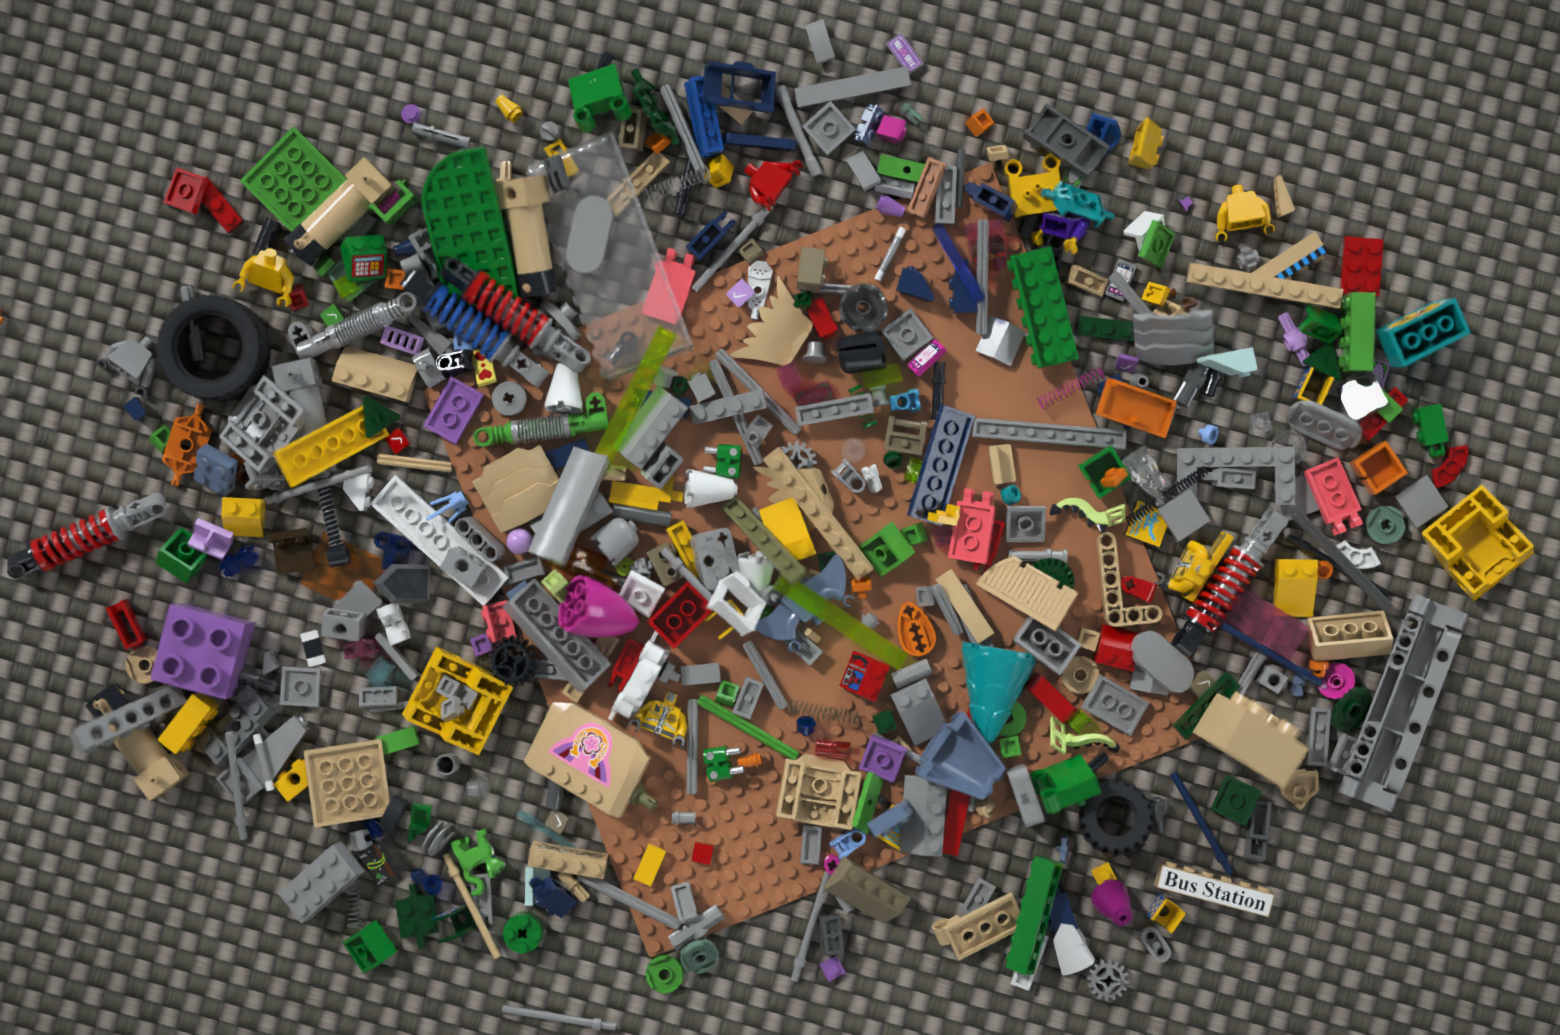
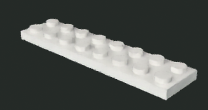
M397 475L389 481L371 502V506L439 567L450 548H457L458 546L467 550V555L474 558L475 556L483 560V565L487 569L476 587L471 588L448 574L483 606L491 600L508 580L509 576L493 561L488 562L480 556L443 516L439 514L427 521L426 518L436 512V510ZM462 561L460 564L463 571L468 569L466 561Z

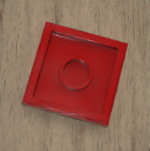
M176 167L163 203L196 215L209 179Z

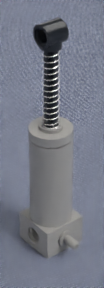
M306 358L272 366L276 386L309 411L306 422L295 441L326 425L327 421L319 390L323 383L318 361ZM335 464L310 477L311 480L319 481L326 479L330 476V473L338 471L337 465ZM326 486L316 490H318L317 495H319V504L322 507L324 524H326L325 529H327L326 534H328L327 539H329L328 544H330L326 551L327 559L332 568L350 564L351 557L347 545L341 542L342 538L338 530L336 513L334 512L335 508H333L334 503H332L333 498H331L332 493H330L331 488Z

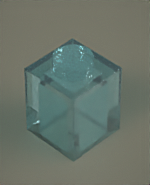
M379 656L365 674L369 678L367 681L375 687L378 685L381 687L387 682L397 666L383 656Z

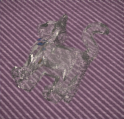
M1143 445L1123 459L1122 462L1126 466L1132 480L1148 494L1154 496L1156 499L1155 504L1161 506L1163 505L1164 497L1160 490L1170 487L1172 483L1166 474L1160 472L1157 463L1148 454L1147 446Z

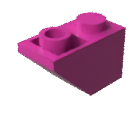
M884 115L876 136L897 145L898 141H903L907 132L905 127L906 121Z

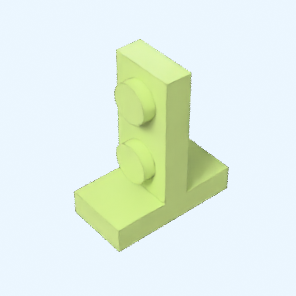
M554 569L541 582L560 603H564L568 592L566 587L569 583Z

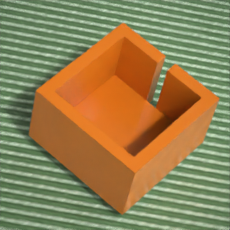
M1387 441L1379 442L1349 462L1356 475L1363 477L1360 481L1370 495H1376L1408 473Z

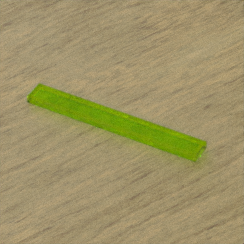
M662 325L658 326L595 451L596 454L608 456L610 463L607 470H609L677 336L676 333Z
M781 574L773 586L775 590L895 669L899 670L907 658V652L798 581L792 586Z

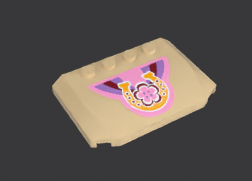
M553 702L524 762L528 767L603 812L621 818L651 757L642 748L643 745L640 740L577 703Z

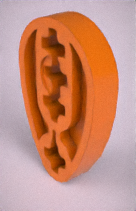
M912 602L903 603L897 620L900 645L910 655H926L933 649L936 642L934 628L928 617L919 607ZM906 605H909V607L914 608V610L911 612L912 620L910 619V616H908L907 613H903V610L906 609ZM913 623L916 626H920L917 632L919 635H923V638L920 639L921 643L926 644L923 652L915 649L918 643L912 640L915 637L914 632L909 631Z

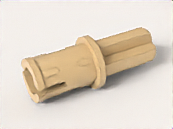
M560 872L557 875L568 887L567 890H570L581 902L589 898L590 894L578 882L579 879L576 880L570 873Z

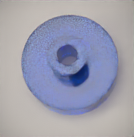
M801 716L797 719L796 729L803 736H808L815 731L816 721L814 718Z

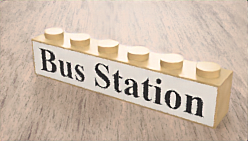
M1166 861L1165 864L1159 863L1154 885L1157 888L1269 917L1274 894L1269 892L1270 889L1267 887L1258 886V888L1251 887V883L1245 881L1235 883L1232 882V878L1221 876L1220 879L1214 877V874L1211 872L1203 871L1198 873L1195 872V868L1184 866V869L1176 867L1177 864Z

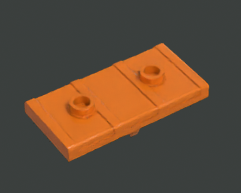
M1107 378L1096 415L1166 438L1177 401L1115 379Z

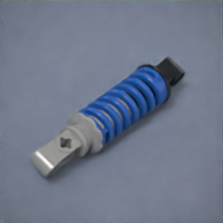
M410 269L400 282V285L423 300L420 311H431V318H436L441 314L438 320L441 325L450 320L447 330L452 331L456 328L455 335L457 337L465 334L464 342L470 343L473 340L472 348L474 350L481 346L480 354L488 362L491 363L494 360H498L503 367L511 366L537 388L540 387L550 374L519 351L520 345H515L511 341V332L509 333L506 330L500 332L498 324L490 327L491 319L488 317L482 321L483 313L479 311L474 314L475 307L473 305L468 306L464 310L466 301L462 299L456 304L455 301L458 298L456 292L447 297L449 287L442 280L435 286H432L425 278L413 269ZM524 358L527 367L517 368V360H523Z

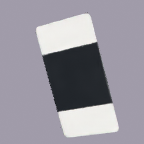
M317 630L300 634L308 666L312 667L325 663Z

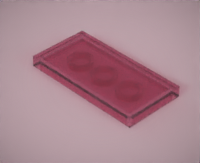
M1242 587L1244 592L1238 593V601H1233L1231 604L1232 609L1228 610L1226 617L1222 619L1290 660L1310 627L1245 587Z

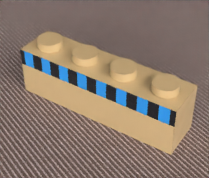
M1314 232L1251 273L1291 280L1292 277L1290 275L1296 271L1300 274L1308 269L1307 264L1313 261L1315 264L1325 258L1323 254L1327 252V249L1316 232Z

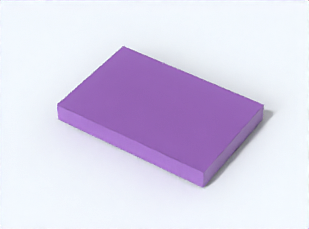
M451 376L423 426L458 445L485 395Z

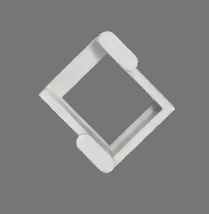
M736 571L720 580L707 608L715 610L741 633L740 636H743L755 630V626L767 602L749 587L750 582ZM727 590L748 607L745 616L740 615L723 600Z

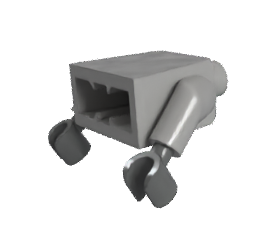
M144 337L140 343L133 339L114 343L103 355L104 359L96 361V365L100 366L104 362L102 370H108L112 367L137 386L140 383L141 386L135 389V394H139L140 389L144 391L142 398L149 394L147 387H149L154 375L155 362L153 361V354L149 351L154 343L147 337Z

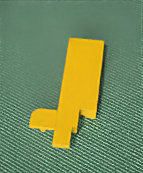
M675 475L670 477L662 489L612 481L609 502L658 510L659 501L671 503V500L682 502L684 492L672 491Z

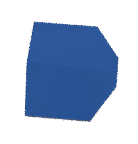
M1092 113L1086 130L1108 144L1109 152L1118 145L1122 135L1118 121Z

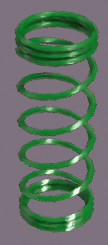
M860 384L848 389L850 396L865 394V392L852 394L856 390L863 388ZM874 414L859 415V417L870 416L862 422L864 429L878 423L876 420L864 423L873 417Z

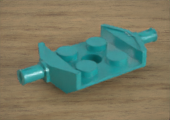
M1061 181L1054 187L1053 191L1044 188L1041 192L1043 197L1050 198L1061 216H1064L1069 211L1072 214L1093 220L1095 228L1103 222L1104 218L1110 221L1114 219V213L1106 211L1102 205L1101 197L1094 193Z

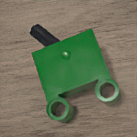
M1101 752L1087 764L1082 755L1079 754L1030 773L1029 777L1035 794L1041 795L1046 812L1050 814L1057 813L1062 808L1077 802L1079 806H1083L1086 803L1085 799L1100 794L1101 791L1094 773L1107 763L1109 756L1105 752Z

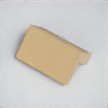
M1011 444L989 446L988 453L993 485L1015 482L1016 476Z

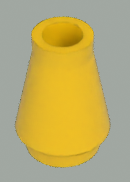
M500 95L495 100L507 121L514 123L520 119L523 111L519 105L504 95Z

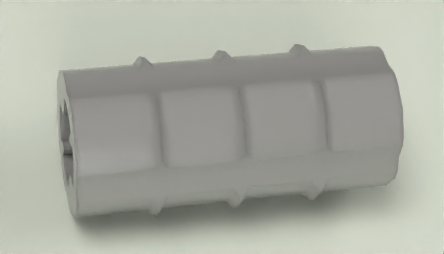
M924 659L901 670L899 669V671L892 673L891 676L897 689L933 673L927 659Z

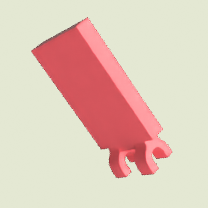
M668 248L665 262L659 260L641 314L642 316L678 326L696 276V271L692 270L695 258L694 255L686 253L684 264L675 262L677 257L676 250Z
M1339 457L1303 471L1325 524L1331 523V530L1334 536L1347 531L1342 523L1343 520L1347 519L1350 529L1363 524L1357 511L1362 509Z
M965 488L963 502L957 501V506L960 507V517L957 521V526L953 525L948 558L987 564L996 507L991 506L994 493L983 491L982 502L973 501L975 490Z

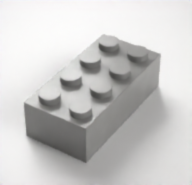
M343 842L331 845L278 894L297 919L303 923L311 920L365 871Z

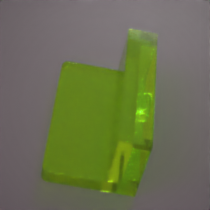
M899 363L887 365V369L861 372L864 389L903 382Z

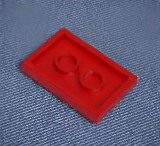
M1348 236L1343 238L1340 289H1343L1342 295H1347L1351 292L1375 293V297H1379L1384 239Z

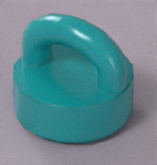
M1011 484L1000 492L1002 500L1007 505H1013L1021 500V493L1015 485Z

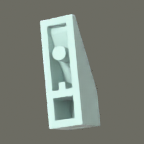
M1253 347L1197 358V363L1230 376L1239 374V378L1250 376L1251 371L1258 370Z

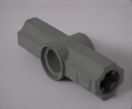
M1193 362L1191 367L1185 372L1181 380L1182 384L1173 400L1177 401V404L1188 408L1197 390L1199 391L1204 384L1210 367Z

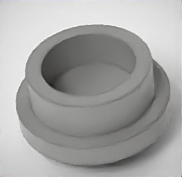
M868 612L867 615L862 614L861 616L863 618L861 623L875 629L876 625L880 623L877 620L878 617Z

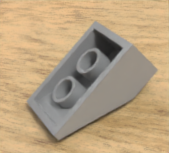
M922 678L890 693L915 746L933 738L946 722L926 678Z

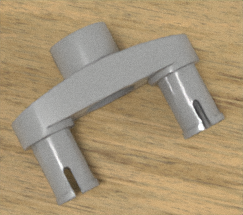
M546 299L539 304L537 317L541 313L546 316L548 314L552 315L565 329L563 335L573 341H576L581 336L579 329L572 321L578 312L568 302H565L560 308Z

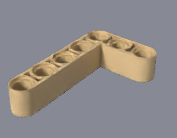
M1109 532L1100 533L1097 536L1096 544L1105 622L1110 626L1158 622L1162 618V610L1158 606L1123 607L1116 538ZM1105 535L1111 539V543L1108 546H1104L1101 542L1102 537ZM1109 554L1112 556L1113 562L1107 566L1104 564L1103 559ZM1108 574H1113L1115 580L1109 585L1106 583L1105 578ZM1110 593H1114L1117 597L1116 601L1112 604L1107 600ZM1154 608L1157 615L1155 618L1150 619L1148 611ZM1135 610L1138 614L1137 619L1131 621L1128 617L1129 612ZM1113 612H1116L1119 616L1115 623L1109 620V616Z

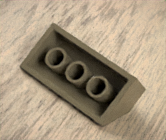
M843 856L823 887L824 890L883 924L901 915L911 899L902 889Z

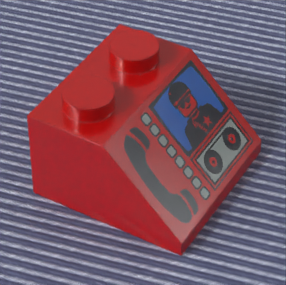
M853 650L839 686L876 702L890 665Z

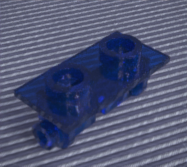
M254 545L242 547L232 557L230 555L226 556L221 560L219 571L223 570L225 577H232L243 571L239 564L242 563L245 568H248L257 563L260 557L257 552L254 553Z

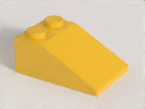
M1145 117L1137 127L1128 165L1148 170L1153 165H1157L1159 154H1156L1157 149L1162 146L1164 136L1161 135L1162 129L1150 118Z
M793 497L759 510L764 526L797 561L816 554L799 506Z
M1274 559V617H1313L1318 578V560Z

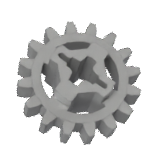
M796 441L795 445L792 446L788 442V448L781 447L784 454L793 449V455L788 458L790 461L794 460L797 453L798 459L802 460V464H798L797 469H801L803 466H808L807 469H812V465L817 464V461L812 460L816 454H810L812 448L806 449V443L799 446L798 441ZM800 450L804 451L809 459H804L800 455Z
M1110 958L1107 959V962L1100 959L1099 965L1094 962L1095 968H1089L1088 970L1091 975L1086 976L1091 981L1087 983V986L1093 987L1091 993H1097L1098 999L1104 996L1105 1001H1108L1109 997L1115 1000L1116 994L1121 997L1122 993L1120 991H1126L1127 988L1124 984L1129 983V980L1124 978L1128 976L1127 971H1123L1125 967L1123 965L1118 966L1119 962L1117 960L1112 963ZM1113 968L1119 972L1120 976L1113 974ZM1110 976L1112 980H1108V983H1106L1104 979ZM1096 983L1102 984L1103 991L1096 986Z

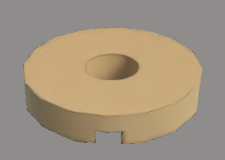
M142 646L130 652L125 665L126 672L132 680L140 684L155 682L150 680L158 651L156 648ZM144 659L150 663L148 670L141 668V662Z
M1074 656L1061 674L1064 686L1076 694L1090 692L1099 676L1097 664L1088 657ZM1082 669L1085 671V678L1083 680L1075 678L1077 670Z

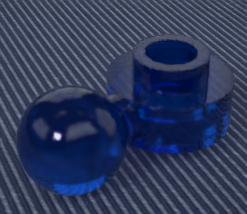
M416 868L412 871V881L423 883V888L427 894L437 895L442 891L443 883L438 875L426 876V872L421 868ZM433 884L437 885L435 888H430Z

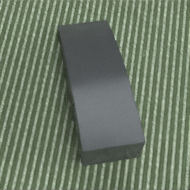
M1258 800L1246 829L1244 861L1263 863L1266 860L1272 802Z

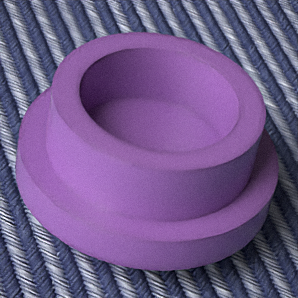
M409 104L402 109L401 115L406 123L414 124V122L419 121L421 111L416 105Z

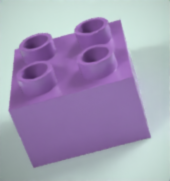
M186 603L170 604L150 680L222 699L236 696L240 684L238 677L244 669L256 622Z

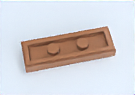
M930 157L927 158L907 209L908 212L926 219L947 164Z

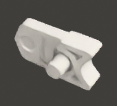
M871 465L869 468H861L870 492L878 493L882 489L876 465Z

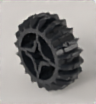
M510 635L509 638L507 636L503 637L502 641L497 640V646L491 647L494 652L488 654L492 660L487 662L493 666L489 668V671H495L493 677H499V680L505 682V686L511 684L512 687H517L518 684L523 686L525 682H530V677L536 675L533 670L539 668L535 665L536 662H539V659L534 658V655H537L538 652H532L531 650L534 648V645L528 646L529 640L525 639L522 641V636H517L516 638L514 635ZM512 646L519 648L524 654H518ZM505 650V659L501 662V655ZM513 658H515V659L520 658V660H517V661H516L515 663H513V664H512V663L507 664L508 662H510L511 660H513ZM526 660V667L522 673V663ZM503 668L510 669L511 673H514V676H511L508 673H506Z

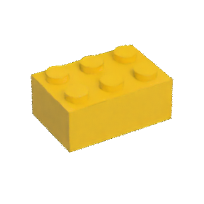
M199 692L192 694L157 741L174 754L184 753L186 750L189 751L196 743L194 741L198 734L201 735L206 730V723L209 720H213L219 713L217 709L220 704L207 694Z

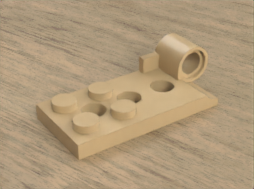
M1010 892L960 918L956 915L950 919H939L933 923L932 929L940 945L951 944L959 961L1015 933L1016 919L1020 914V909L1013 894ZM1001 914H1006L1005 920L997 921ZM989 923V927L986 930L980 929L982 924ZM968 931L972 932V935H971L970 938H967V939H964V938H963V936H964V934H965L966 932H968Z

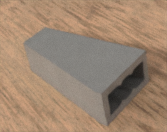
M298 714L293 716L263 741L273 783L309 731L308 722L303 716L299 717ZM254 748L242 760L262 783L264 789H266L257 751Z

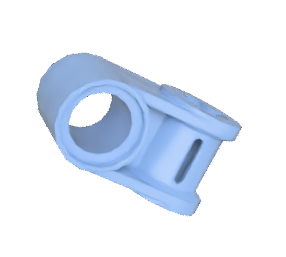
M852 828L851 831L848 830L833 839L829 845L834 847L839 855V860H841L843 856L847 857L864 844L866 834L861 833L862 839L856 841L852 838V834L860 831Z

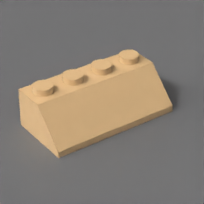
M345 346L336 363L332 381L410 403L418 369L416 365Z
M1384 611L1307 618L1309 645L1314 661L1391 654L1393 636Z

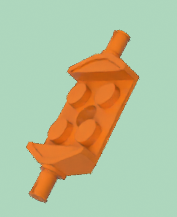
M197 403L194 414L177 417L174 420L162 457V461L175 473L172 485L179 487L182 475L195 471V468L198 466L196 463L197 450L206 443L208 444L211 433L214 431L201 417L205 405ZM185 439L191 441L192 445L189 450L182 448V442Z

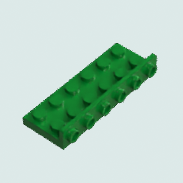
M1051 246L1011 255L1007 265L1009 272H1013L1014 279L1011 281L1014 291H1018L1019 298H1016L1018 309H1022L1024 317H1021L1023 329L1027 328L1028 336H1025L1027 346L1032 348L1033 354L1030 355L1032 366L1036 365V368L1040 369L1079 359Z

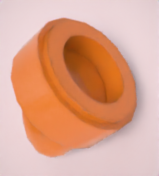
M1312 659L1309 662V668L1312 669L1315 676L1323 678L1326 670L1329 669V662L1327 660L1314 661Z

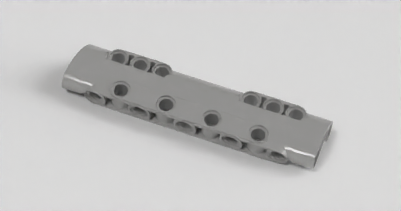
M1414 594L1338 792L1384 810L1393 811L1462 636L1461 633L1468 614ZM1409 619L1417 620V628L1409 629L1406 625ZM1402 637L1410 638V646L1402 647L1399 641ZM1440 651H1445L1449 656L1448 660L1440 662L1437 659V654ZM1397 654L1404 657V662L1401 665H1395L1392 661L1393 657ZM1426 687H1431L1434 689L1435 694L1431 698H1426L1423 695V690ZM1418 723L1421 727L1418 734L1411 733L1409 731L1410 724ZM1368 726H1373L1376 729L1374 737L1370 738L1365 735V729ZM1361 744L1369 747L1367 755L1359 754L1358 747ZM1400 758L1407 762V767L1403 770H1399L1395 766L1396 760ZM1354 762L1362 765L1360 773L1352 772L1351 765Z

